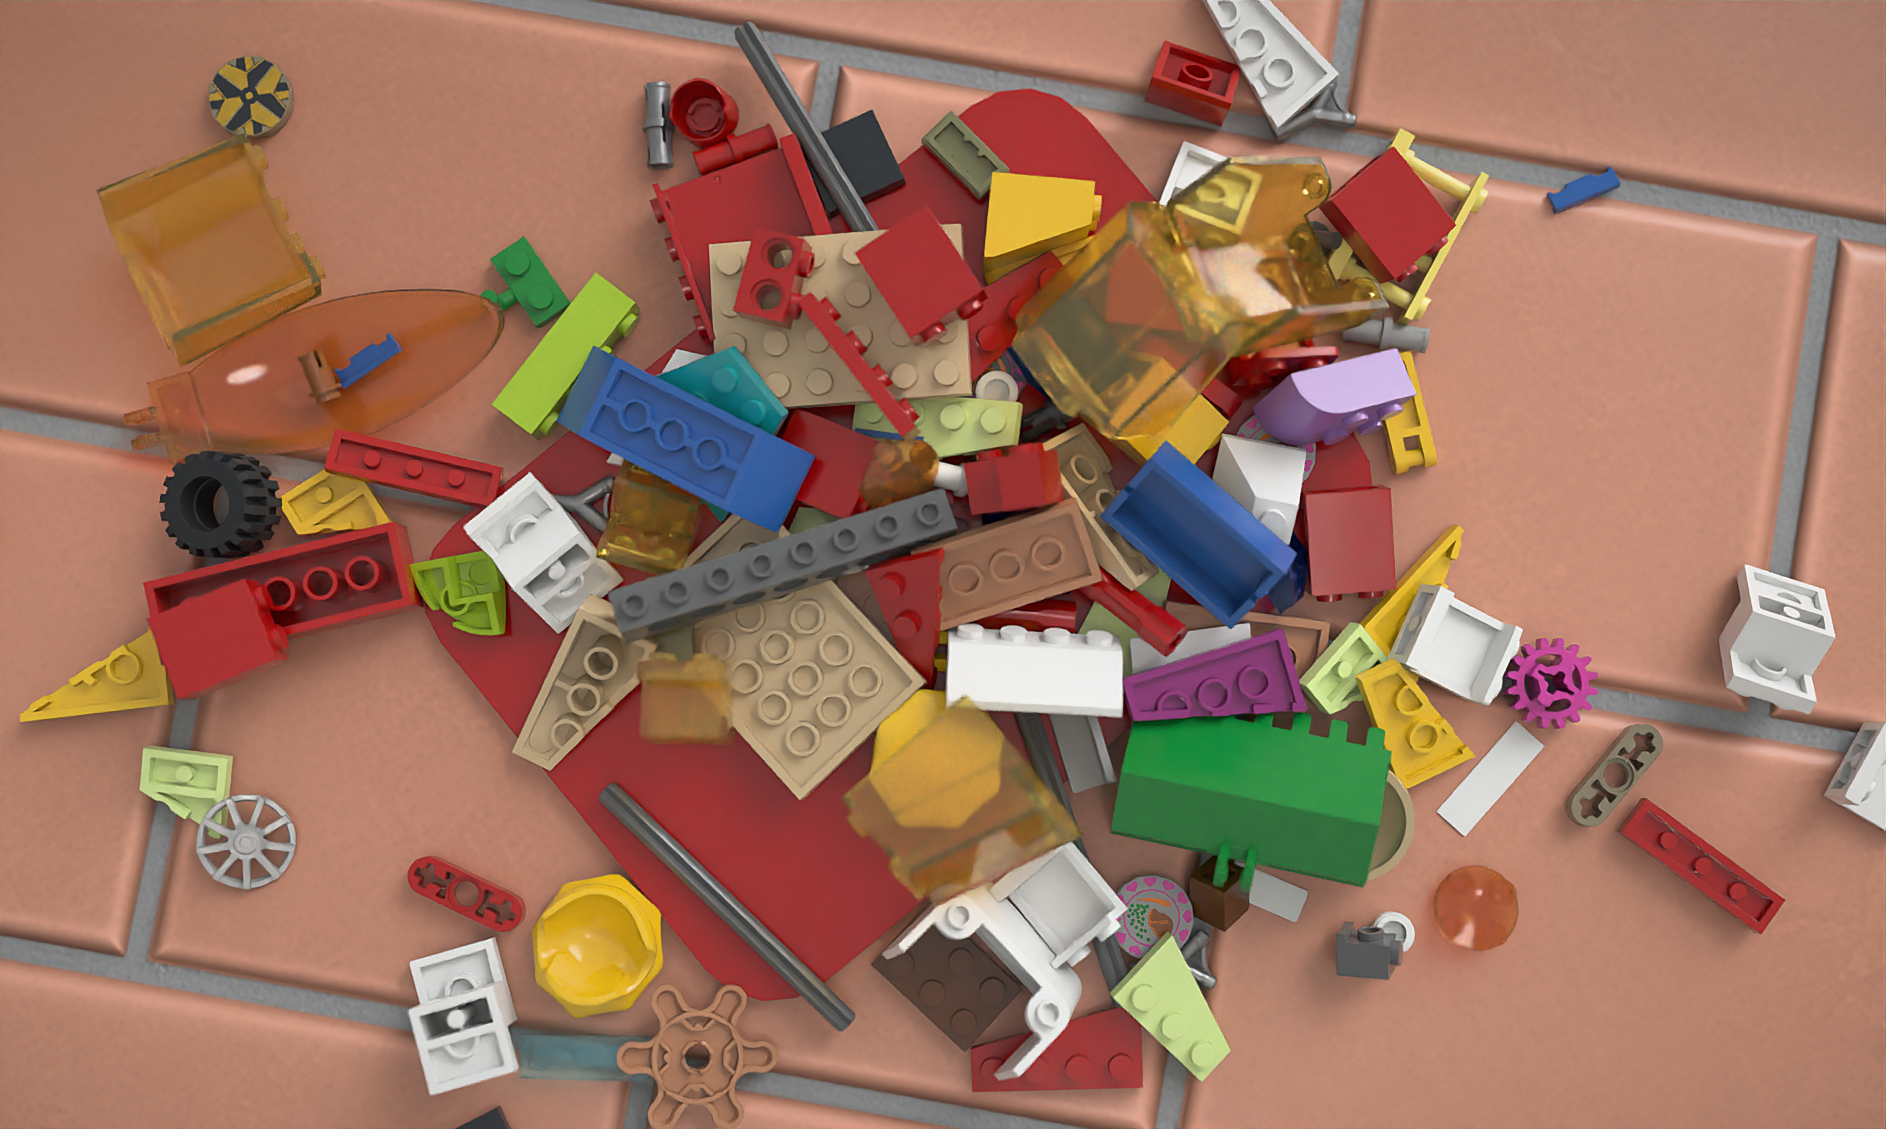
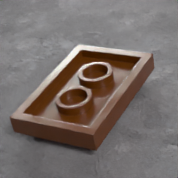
M928 901L871 965L960 1049L966 1052L1022 991V987L969 937L963 939L948 938L934 924L921 934L903 953L887 960L882 953L932 904Z

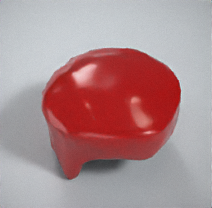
M693 78L684 82L673 93L669 118L684 139L697 148L704 149L726 141V136L736 130L739 122V109L736 101L724 89L708 79Z

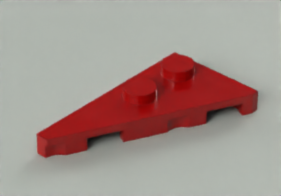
M943 547L873 563L865 570L898 651L928 682L921 688L926 690H933L934 684L937 682L938 667H934L935 649L939 645L941 612L939 610V602L943 596V586H940L941 564L945 561Z

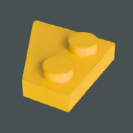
M325 469L279 497L282 498V510L297 534L301 536L356 531L393 522L369 482L326 473Z

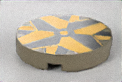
M242 56L228 61L216 72L209 85L208 103L213 117L227 132L241 139H252L261 136L265 138L274 135L286 125L293 111L294 99L292 98V86L288 77L275 63L257 56Z

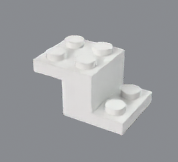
M531 472L463 527L467 534L494 560L511 588L558 634L572 623L579 607L590 594L603 598L624 580L618 571L595 548L576 520Z
M1744 564L1737 576L1741 601L1718 638L1726 688L1733 690L1741 696H1753L1771 702L1784 710L1793 709L1809 715L1817 702L1811 676L1836 638L1825 590Z
M495 937L409 962L420 1004L409 1009L408 1012L430 1096L511 1073L519 1069L508 1030V1025L516 1021L517 1017Z

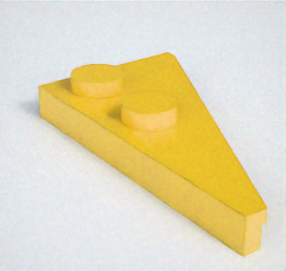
M1451 524L1396 583V589L1390 590L1359 623L1387 658L1420 585H1436L1448 589V585L1444 584L1451 560H1457L1462 545L1461 536L1464 530L1460 525ZM1406 670L1415 683H1417L1419 676Z
M150 627L148 632L128 645L123 644L112 651L108 658L95 662L69 679V683L50 695H44L33 702L26 711L20 713V722L174 705L173 686L166 667L161 666L157 645Z

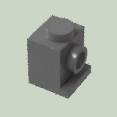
M1345 921L1336 934L1338 976L1389 980L1396 966H1401L1403 942L1402 940H1396L1395 933H1384L1382 928L1376 926H1364L1354 930L1353 922Z

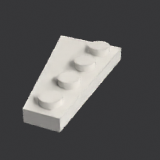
M1202 0L1275 133L1337 80L1339 73L1270 0Z

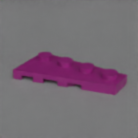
M1282 628L1122 677V692L1130 719L1133 721L1189 718L1194 716H1225L1245 713L1259 714L1279 711H1308L1287 638Z

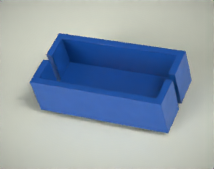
M1166 440L1100 515L1103 520L1230 630L1249 612L1258 599H1261L1286 574L1297 554Z

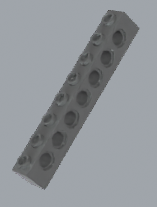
M944 488L609 591L608 594L620 633L625 643L628 644L862 571L873 563L911 555V549L956 535L957 525Z

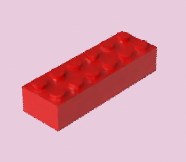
M397 522L373 526L143 582L150 617L241 579L258 581L259 585L263 584L268 590L273 602V608L269 611L274 624H279L282 627L288 641L425 607L410 564L415 562L407 527ZM158 650L161 666H165Z

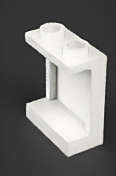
M1421 584L1387 661L1394 659L1405 670L1469 702L1490 705L1492 699L1501 690L1502 677L1509 661L1513 659L1519 649V639L1523 629L1516 625L1502 623L1453 597L1455 593L1442 586Z
M1062 829L1046 839L988 890L998 903L1007 897L1012 900L1056 954V958L1050 963L1055 970L1065 961L1073 967L1091 952V949L1086 944L1095 936L1102 943L1119 929L1121 925L1116 919L1128 909Z

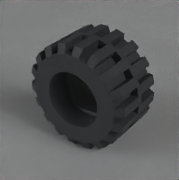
M200 451V454L186 456L185 463H177L172 468L175 475L173 477L167 476L163 483L167 487L166 494H160L159 503H165V511L160 512L161 520L168 521L169 524L165 531L169 537L177 538L175 545L181 550H189V554L197 557L242 558L249 556L250 552H258L264 547L262 540L270 541L275 534L271 530L272 525H279L281 516L276 515L277 507H282V498H276L275 492L280 489L277 481L269 480L272 472L267 466H259V460L254 457L245 456V454ZM223 485L229 497V511L224 522L220 525L214 515L213 502L218 489Z

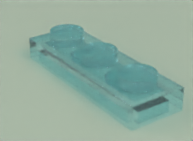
M523 1033L520 1046L519 1079L648 1082L650 1075L646 1073L627 1074L623 1072L617 1065L616 1056L619 1048L626 1042H648L652 1039V1036Z

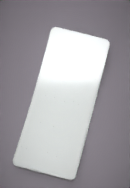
M1239 861L1233 862L1244 868V863H1241ZM1254 869L1249 903L1296 922L1308 892Z

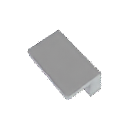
M1048 713L1072 793L1116 782L1097 716Z

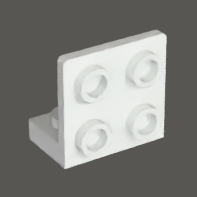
M1863 723L1824 796L1886 832V723Z

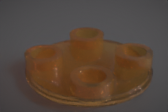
M905 439L896 443L891 440L880 442L872 452L873 460L864 474L862 484L859 487V494L867 505L874 510L928 493L935 483L939 471V459L935 449L929 443L920 439Z
M1477 865L1458 868L1448 874L1437 888L1433 903L1436 923L1443 935L1460 948L1471 951H1484L1501 946L1507 941L1517 923V891L1510 881L1491 868Z

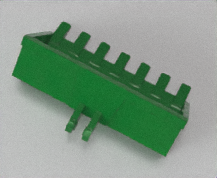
M1274 712L1256 714L1255 723L1235 719L1236 714L1132 720L1121 770L1111 834L1218 856L1213 885L1223 887V883L1227 878L1228 859L1245 862L1239 881L1240 891L1250 893L1255 865L1364 888L1380 827L1384 790L1392 751L1383 749L1385 731L1383 729L1368 728L1364 746L1346 742L1348 723L1334 719L1331 721L1328 738L1309 734L1311 715L1302 712L1294 714L1291 730L1272 727Z

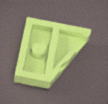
M1350 622L1303 675L1299 683L1301 689L1320 712L1333 714L1347 708L1353 701H1363L1355 675L1387 661V657L1361 624Z
M149 745L143 748L139 790L156 801L165 802L171 811L183 819L189 817L200 824L213 806L229 797L233 756ZM227 806L212 818V820L225 827L227 826ZM207 827L209 830L207 834L217 839L224 837V835Z

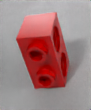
M758 227L754 228L733 311L743 319L791 330L793 319L798 320L803 310L797 301L804 296L800 294L804 278H810L815 264V253L811 252L812 247L805 238ZM783 250H790L792 258L789 264L783 268H775L773 260L776 254ZM772 291L780 292L781 300L774 309L764 310L762 306L764 297Z

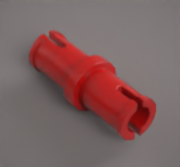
M768 123L763 127L739 136H735L734 133L727 135L726 141L694 151L692 154L702 177L767 151L776 150L779 146L772 126Z

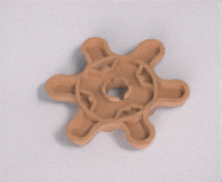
M666 984L659 986L654 990L650 1002L652 1009L660 1020L658 1034L648 1042L631 1041L623 1044L617 1051V1065L627 1074L646 1073L656 1080L658 1094L647 1111V1119L654 1129L673 1128L677 1124L683 1110L692 1105H701L707 1108L712 1115L714 1123L719 1128H736L744 1118L743 1106L735 1095L736 1082L741 1075L747 1072L764 1073L771 1070L776 1064L778 1057L775 1047L764 1040L747 1041L738 1034L736 1028L737 1019L747 1004V996L739 986L730 984L721 987L712 1004L701 1010L692 1009L687 1006L677 987ZM696 1044L705 1046L709 1053L705 1065L699 1068L688 1066L684 1059L686 1051Z

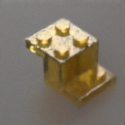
M624 459L614 481L611 514L598 543L596 558L658 576L683 569L702 523L706 500Z
M651 653L649 654L648 661L637 660L636 679L642 683L640 736L651 744L735 745L736 729L732 724L734 672L726 662L719 660V655L693 654V661H680L675 659L674 654Z

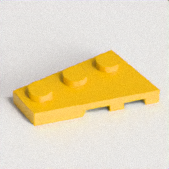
M1390 659L1355 675L1372 726L1385 731L1383 749L1392 751L1389 770L1397 776L1406 789L1476 757L1468 746L1463 744L1454 733V729L1446 719L1441 717L1428 701V697L1399 662Z

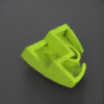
M485 551L410 564L413 579L421 596L433 611L443 609L448 615L456 619L457 621L453 622L454 627L478 635L504 634L506 622L505 578L494 560Z

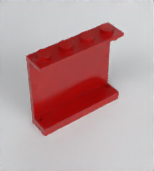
M795 133L779 138L781 145L779 149L662 191L659 183L653 184L657 198L650 200L658 224L665 221L667 223L671 236L664 239L672 262L680 260L686 275L678 277L686 300L695 299L700 314L693 316L700 338L701 340L709 338L713 347L716 337L713 331L709 244L751 241L755 227L796 237L833 234Z

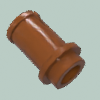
M323 348L297 357L312 390V393L309 394L310 398L315 397L317 404L341 396L338 387H341L342 384L341 382L336 383Z

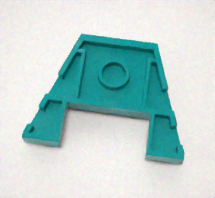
M736 346L655 375V377L773 436L777 435L789 414ZM701 498L720 522L732 514Z

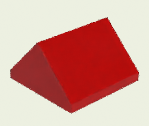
M1164 40L1144 101L1222 127L1231 107L1241 70L1237 64Z

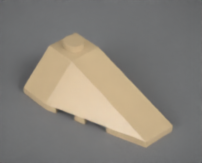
M1084 423L1043 443L1044 451L1057 449L1064 500L1076 497L1097 563L1131 591L1158 574L1157 566L1100 517L1120 491H1115L1108 472L1113 468L1107 455ZM1051 503V504H1047V505H1041V506H1034V507H1030V508H1032L1033 510H1036V509H1039V508H1042V507H1045V506H1048V505H1052V504H1055V503Z
M590 594L579 607L512 753L550 771L628 692L640 683L659 643L651 636L626 644L620 633L612 604L596 595Z

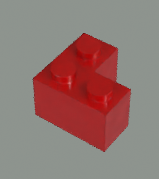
M1043 443L1007 447L1008 456L1002 457L1001 449L976 453L977 462L964 463L971 515L1041 506L1064 501L1057 449L1044 451Z

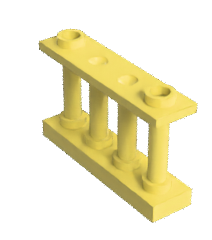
M1400 128L1387 149L1394 146L1421 180L1461 201L1452 218L1457 226L1445 235L1449 240L1448 243L1434 253L1431 258L1424 254L1415 262L1418 266L1417 270L1423 274L1412 294L1389 281L1379 284L1370 271L1355 264L1357 259L1351 257L1353 250L1343 237L1341 246L1338 249H1332L1316 282L1330 289L1338 279L1344 282L1346 279H1349L1403 308L1396 323L1407 325L1412 319L1419 321L1427 309L1431 299L1425 295L1469 212L1472 211L1476 214L1488 194V191L1483 189V186L1489 175L1481 172L1471 182L1470 186L1414 157L1415 152L1410 150L1409 147L1415 136Z

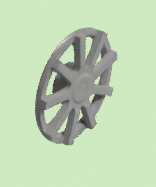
M240 794L220 801L207 812L198 829L196 850L203 866L212 875L213 879L232 887L251 889L277 879L286 870L295 852L296 833L289 815L277 803L259 795ZM243 801L256 802L250 821L243 823L235 803ZM266 805L273 809L280 818L261 828L257 825L263 806ZM226 806L235 825L233 829H229L212 820ZM285 824L288 832V843L267 841L265 839V835ZM207 827L226 836L227 841L205 845ZM263 849L286 851V855L280 865L275 867L263 854ZM229 850L231 852L230 856L217 869L211 862L208 853ZM238 858L243 861V879H236L224 874ZM256 858L269 874L257 879H251V860Z

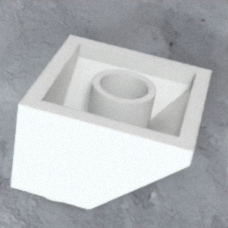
M1222 433L1212 480L1284 543L1289 545L1299 506L1306 450Z

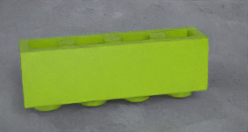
M595 272L497 396L492 405L537 440H540L543 434L546 436L551 435L560 424L557 422V419L593 345L613 355L614 350L611 348L620 336L626 338L637 326L640 320L637 315L641 311L638 305Z

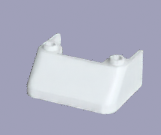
M968 873L958 878L882 954L888 960L903 953L932 924L943 935L951 939H963L970 936L974 931L1033 994L1025 1008V1019L1033 1033L993 1074L1000 1081L1019 1077L1063 1031L1081 997L1082 985L1078 975L1066 962L1056 970L1051 966L1050 963L1056 958V954L1007 899L1000 903L996 901L988 891L993 886V883L987 877L979 873Z

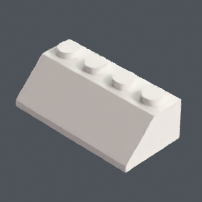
M965 623L958 627L949 628L945 671L946 707L1122 717V648L1119 636H1113L1111 633L1102 630H1092L1087 632V635L1070 634L1069 631L1061 628H1048L1044 632H1031L1023 627L1013 625L1004 626L1001 630L984 629L981 625L974 623Z

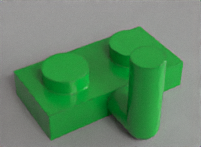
M525 236L490 258L509 287L499 295L493 290L482 292L480 300L493 314H501L519 302L534 325L541 329L563 314L571 304Z

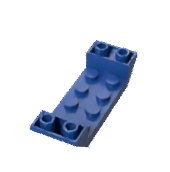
M594 345L557 419V422L598 446L728 512L775 533H779L816 456Z

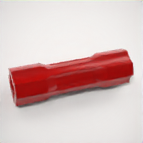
M1098 564L1102 581L1077 589L1091 600L1098 602L1133 629L1141 639L1163 656L1167 657L1173 653L1188 632L1186 625L1162 607L1156 606L1137 590L1131 591Z
M1042 599L968 623L978 624L986 629L1000 630L1004 626L1013 625L1023 627L1031 632H1044L1048 628H1061L1069 631L1070 634H1074L1077 602Z

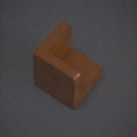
M1212 855L1189 876L1190 902L1192 904L1193 917L1226 932L1249 909V893L1240 891L1239 881L1241 871L1244 868L1231 861L1227 862L1228 873L1223 887L1213 885L1218 856Z

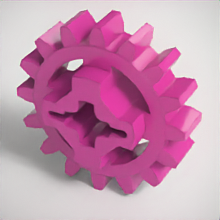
M1546 638L1536 639V650L1530 644L1520 646L1524 657L1514 656L1510 660V663L1515 666L1514 671L1504 672L1503 675L1504 678L1512 680V686L1503 689V694L1514 695L1516 699L1509 708L1511 710H1525L1521 718L1523 722H1531L1537 717V728L1541 729L1547 728L1550 720L1555 729L1565 728V717L1571 723L1579 722L1580 716L1577 710L1590 711L1592 709L1591 704L1585 700L1587 695L1598 694L1597 689L1589 686V680L1597 678L1598 673L1587 672L1585 668L1592 660L1590 656L1578 658L1576 655L1580 646L1577 644L1569 645L1564 649L1563 638L1553 639L1550 646ZM1544 655L1556 656L1546 667L1541 663L1534 662L1537 658ZM1572 672L1575 675L1576 687L1573 683ZM1543 676H1554L1552 684L1556 686L1557 690L1546 691L1549 684L1544 680L1545 677ZM1524 679L1527 681L1528 684V696L1525 691ZM1555 700L1566 705L1558 711H1545V708L1550 707Z

